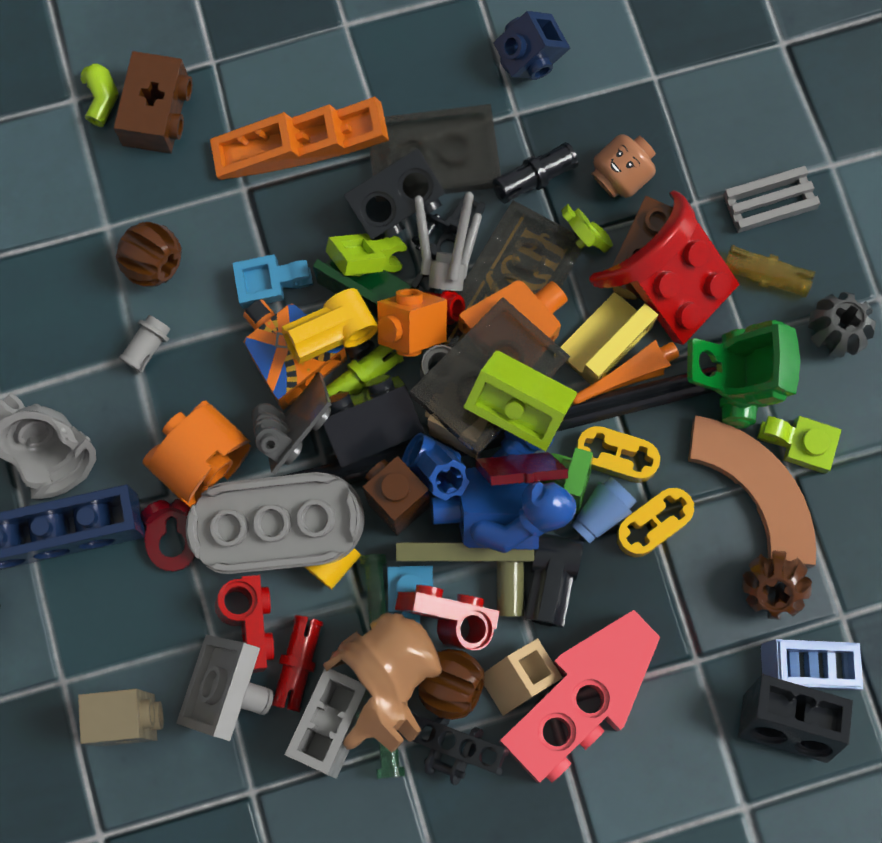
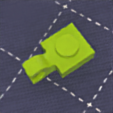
M367 233L328 237L326 253L344 276H362L367 273L383 272V270L388 272L400 271L403 265L396 256L392 255L395 252L407 250L406 244L398 236L372 240Z
M768 416L766 422H761L757 439L785 447L784 461L826 474L831 470L842 429L802 416L794 419L793 426L782 419Z

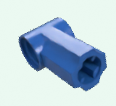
M418 433L412 438L403 454L402 461L436 497L447 501L450 497L462 496L470 482L466 478V466L461 462V454L423 433Z

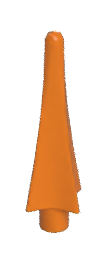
M655 339L611 373L578 392L573 404H580L611 390L664 375V369L671 366L670 362L679 357L676 345L670 342L659 348Z

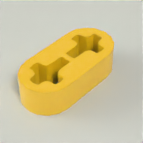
M594 426L587 428L582 432L576 444V448L591 452V449L584 446V443L592 444L595 438L602 439V447L615 452V455L601 452L598 458L592 459L591 469L630 482L641 483L648 481L654 476L660 465L658 449L652 443L605 427ZM637 451H642L645 453L644 460L651 463V465L644 466L638 472L633 470L634 464L631 460L621 458L620 455L634 457Z
M668 488L629 515L620 524L616 533V540L620 550L632 557H642L681 530L691 520L694 513V502L691 496L679 488ZM667 499L671 504L677 501L682 504L683 508L679 512L682 519L678 520L673 515L662 523L658 520L657 516L666 508L664 500ZM647 523H650L654 529L648 532L644 538L647 545L642 546L639 542L631 545L627 541V537L631 533L628 528L632 525L638 530Z

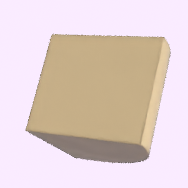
M537 638L506 656L484 672V686L504 716L563 677Z

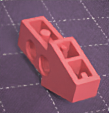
M632 610L565 651L553 662L564 678L499 743L510 751L509 753L537 783H540L545 777L553 783L572 764L566 757L579 744L586 750L604 733L605 730L599 725L603 720L615 731H619L625 726L660 636L635 610ZM591 687L600 695L601 704L595 713H587L579 708L576 696L580 688ZM550 719L562 721L568 729L567 740L561 746L550 745L544 739L543 727Z

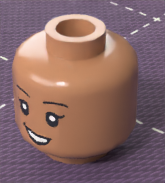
M620 134L594 157L593 164L596 170L592 173V176L612 198H615L618 194L621 197L629 198L654 177L656 169L651 159L656 153L640 135L633 140L625 134Z

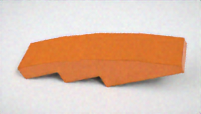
M375 96L338 110L329 104L293 118L283 112L210 139L216 177L220 180L307 165L389 141L382 103Z

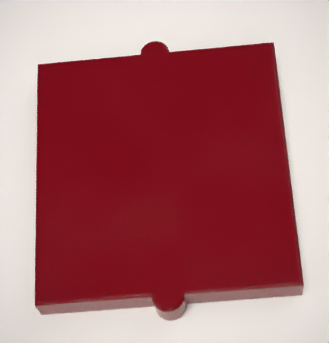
M549 452L475 459L476 469L491 486L568 478V469Z

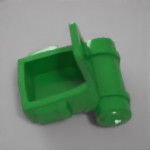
M770 320L759 324H752L746 327V329L731 330L722 335L721 344L698 338L688 340V382L714 390L722 396L720 398L722 423L737 429L747 428L756 423V412L759 407L781 403L787 397L796 394L800 372V353L795 328L781 321ZM702 352H705L710 357L712 363L717 364V371L712 372L709 377L701 371L699 365V357Z

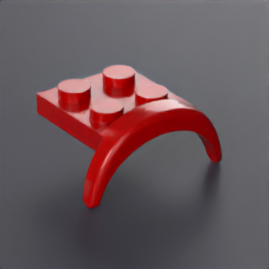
M673 190L669 193L670 197L674 200L673 210L661 230L631 257L609 269L593 273L589 277V281L598 288H612L631 283L643 301L658 314L657 320L671 340L684 345L740 284L696 220L695 212L684 195Z

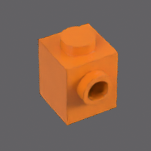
M401 289L396 291V296L377 301L378 344L395 349L396 353L400 356L413 357L422 354L424 349L447 342V299L424 293L417 289Z

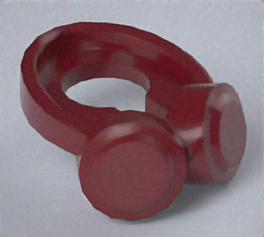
M175 499L171 504L166 500H158L144 508L140 515L147 526L145 548L149 558L157 567L171 572L185 569L196 558L190 550L186 539V519L191 508L180 499ZM173 517L177 520V532L185 539V548L178 556L167 557L160 551L159 544L161 538L167 533L166 522Z

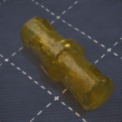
M731 245L725 260L733 274L758 281L759 287L767 289L770 285L800 295L803 298L807 297L813 283L811 279L813 280L815 276V271H809L778 261L779 256L769 254L766 257L736 247L735 245Z

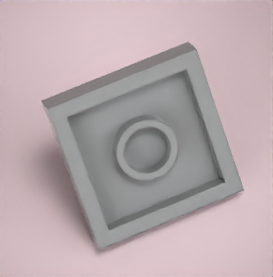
M206 635L176 724L230 741L240 709L261 715L267 714L273 702V690L250 682L260 648L244 642Z

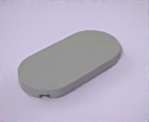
M311 472L224 482L209 487L201 494L202 497L198 499L196 505H192L186 519V539L190 550L197 559H200L209 569L223 574L326 565L341 560L355 548L364 528V509L360 497L348 482L327 473Z

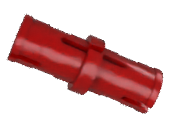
M295 615L286 655L281 654L279 664L283 665L272 706L284 708L288 692L291 690L287 710L300 712L309 672H314L316 663L312 662L323 622L316 619L310 620L305 637L304 632L308 617Z

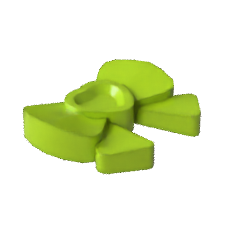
M567 204L561 209L562 216L569 222L571 228L580 238L575 242L580 249L585 245L588 247L595 246L606 253L613 246L608 233L597 223H590L589 219L579 208L573 211L570 205Z

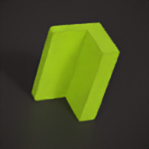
M495 351L481 369L463 408L546 452L572 405L577 392L500 351Z

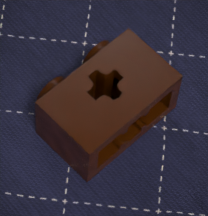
M132 51L114 124V130L122 146L172 154L175 139L180 140L183 133L184 117L181 114L183 102L190 100L193 86L192 77L188 76L182 59Z

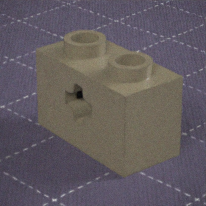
M128 689L78 695L80 744L111 746L157 741V730L163 729V707L161 701L155 702V694L139 689Z

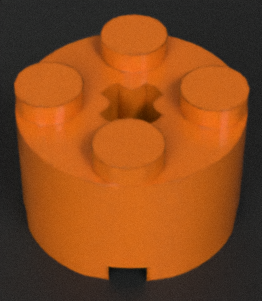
M205 400L198 404L187 417L182 412H179L166 423L162 430L166 435L165 439L146 454L142 464L182 502H185L191 508L193 504L196 505L205 490L215 485L222 477L228 480L236 472L250 451L251 445L249 442L251 441L213 405Z

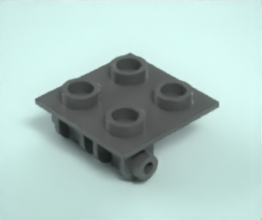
M320 372L315 375L286 413L268 403L259 404L252 411L251 418L256 446L260 452L268 456L271 473L274 475L283 464L290 465L297 458L303 446V439L311 429L318 430L330 415L331 401L323 375Z

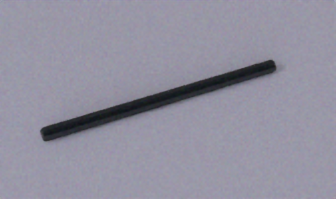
M711 366L703 368L701 371L709 377L712 372L717 371V367ZM687 373L608 392L580 404L572 403L557 432L715 391L689 383ZM495 426L481 451L501 446L500 442L505 438V430ZM431 437L432 439H434V440H436V441H438V442H440V443L446 445L447 447H449V448H451V449H453V450L459 452V453L461 454V456L468 455V454H466V453H464V452H462V451H460V450H458V449H456V448H454V447H452V446H450V445H448V444H446V443H444V442H442V441H440V440H438V439H436V438H434V437ZM408 444L388 448L341 468L337 461L286 475L321 472L340 477L351 485L366 481V474L382 460L390 463L397 456L402 460Z

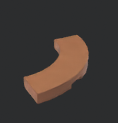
M695 416L692 422L688 462L701 464L722 473L734 483L740 484L750 495L757 506V511L764 525L768 547L767 559H773V550L786 551L785 560L792 561L798 557L806 567L813 568L816 566V540L811 514L800 488L787 468L770 450L745 432L714 419Z

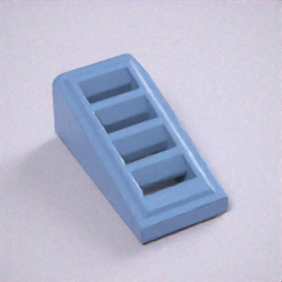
M775 639L761 645L762 674L816 690L863 689L860 643ZM799 653H803L805 677H800ZM818 653H822L824 678L819 676ZM835 653H841L843 679H837Z

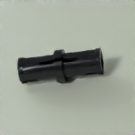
M565 142L537 158L531 156L523 160V165L493 179L492 184L496 186L494 191L499 200L506 204L534 188L540 190L548 186V181L554 177L578 167L579 163L575 160L578 158L573 147Z

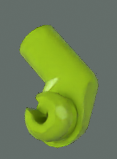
M92 64L84 67L80 75L82 84L87 83V87L94 97L85 115V119L96 126L104 127L119 94L109 70L100 64Z

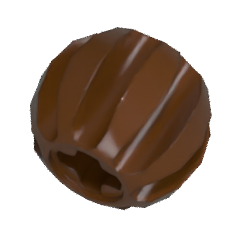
M142 222L127 229L120 239L116 253V262L120 271L132 283L144 287H156L162 283H167L177 271L180 265L182 247L174 233L166 226L153 222Z
M773 550V559H767L760 554L749 563L751 571H746L743 574L742 589L743 592L749 594L746 599L747 603L755 612L762 609L768 610V619L780 620L781 612H788L792 616L796 615L805 607L803 599H809L811 596L812 581L809 577H805L808 571L807 567L798 557L792 561L785 560L786 551Z
M445 649L437 651L442 673L435 678H425L419 684V699L426 709L440 718L451 720L464 718L473 711L481 696L485 680L484 669L474 657L462 650Z

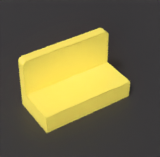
M613 293L558 349V355L592 385L606 376L653 328L658 314L646 303L637 311L624 298Z

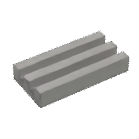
M806 166L726 189L723 197L737 233L817 209L821 203L818 196L813 194L814 186L812 181H808L806 177L808 174ZM797 182L798 184L789 188L775 191L743 202H736V200L743 199L762 192H766L785 185H789ZM802 195L804 199L750 217L742 218L741 215L743 212L775 204Z

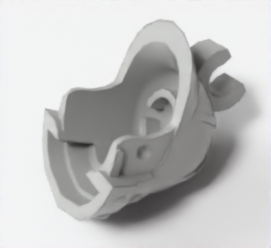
M12 393L8 394L4 400L0 399V458L17 468L22 481L27 487H30L31 499L52 498L67 493L88 477L97 460L96 449L88 436H85L84 433L72 426L62 413L51 408L40 406L39 404L25 407L22 401Z

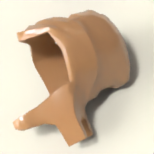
M388 612L381 614L379 618L370 623L371 630L363 636L355 632L345 639L338 649L332 652L330 660L323 664L327 672L329 669L346 663L372 696L364 705L356 725L343 741V745L347 750L356 748L367 738H375L392 753L404 741L397 730L409 742L413 741L421 732V729L408 707V700L412 696L414 689L425 678H435L442 673L437 651L423 626L413 619L405 618L402 614Z

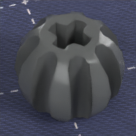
M842 292L838 298L830 294L818 301L817 309L810 313L808 328L817 332L811 337V340L817 348L821 345L827 346L829 356L841 358L844 357L846 351L851 355H855L865 349L868 344L867 340L874 336L876 321L868 317L872 314L873 309L867 301L863 304L858 303L855 300L854 293ZM839 322H842L845 325L844 328H841L838 325Z

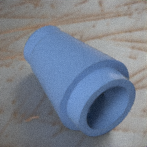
M610 477L604 484L599 482L571 526L591 543L595 538H598L632 514L630 508L637 501L615 479Z

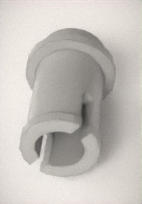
M148 315L145 321L139 320L138 325L141 327L124 352L118 357L140 373L144 372V368L161 343L169 341L167 334L171 329L151 315Z

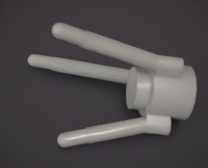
M467 192L464 197L453 253L436 252V260L431 258L423 198L418 195L414 199L422 256L420 274L429 275L428 287L463 291L464 279H467L468 263L482 219L480 213H475L468 230L474 198L472 192Z

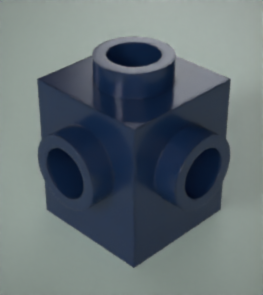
M526 11L522 16L510 21L505 26V32L493 42L500 55L502 67L511 77L529 78L532 80L543 78L553 69V64L571 49L553 15Z

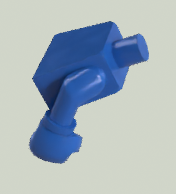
M505 430V438L500 442L502 447L492 457L512 454H534L542 449ZM476 467L465 470L466 478L470 483L462 496H453L447 501L438 497H431L430 501L433 525L459 523L463 545L468 548H489L501 553H507L512 549H539V536L566 526L573 519L577 507L574 497L554 482L546 484L541 482L514 483L491 486Z

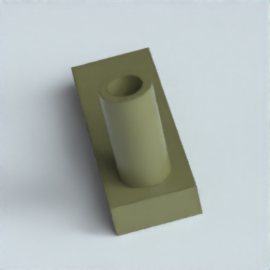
M463 542L396 543V561H497V610L500 611L499 616H524V561H534V549H512L507 553H501L489 548H468L463 545Z

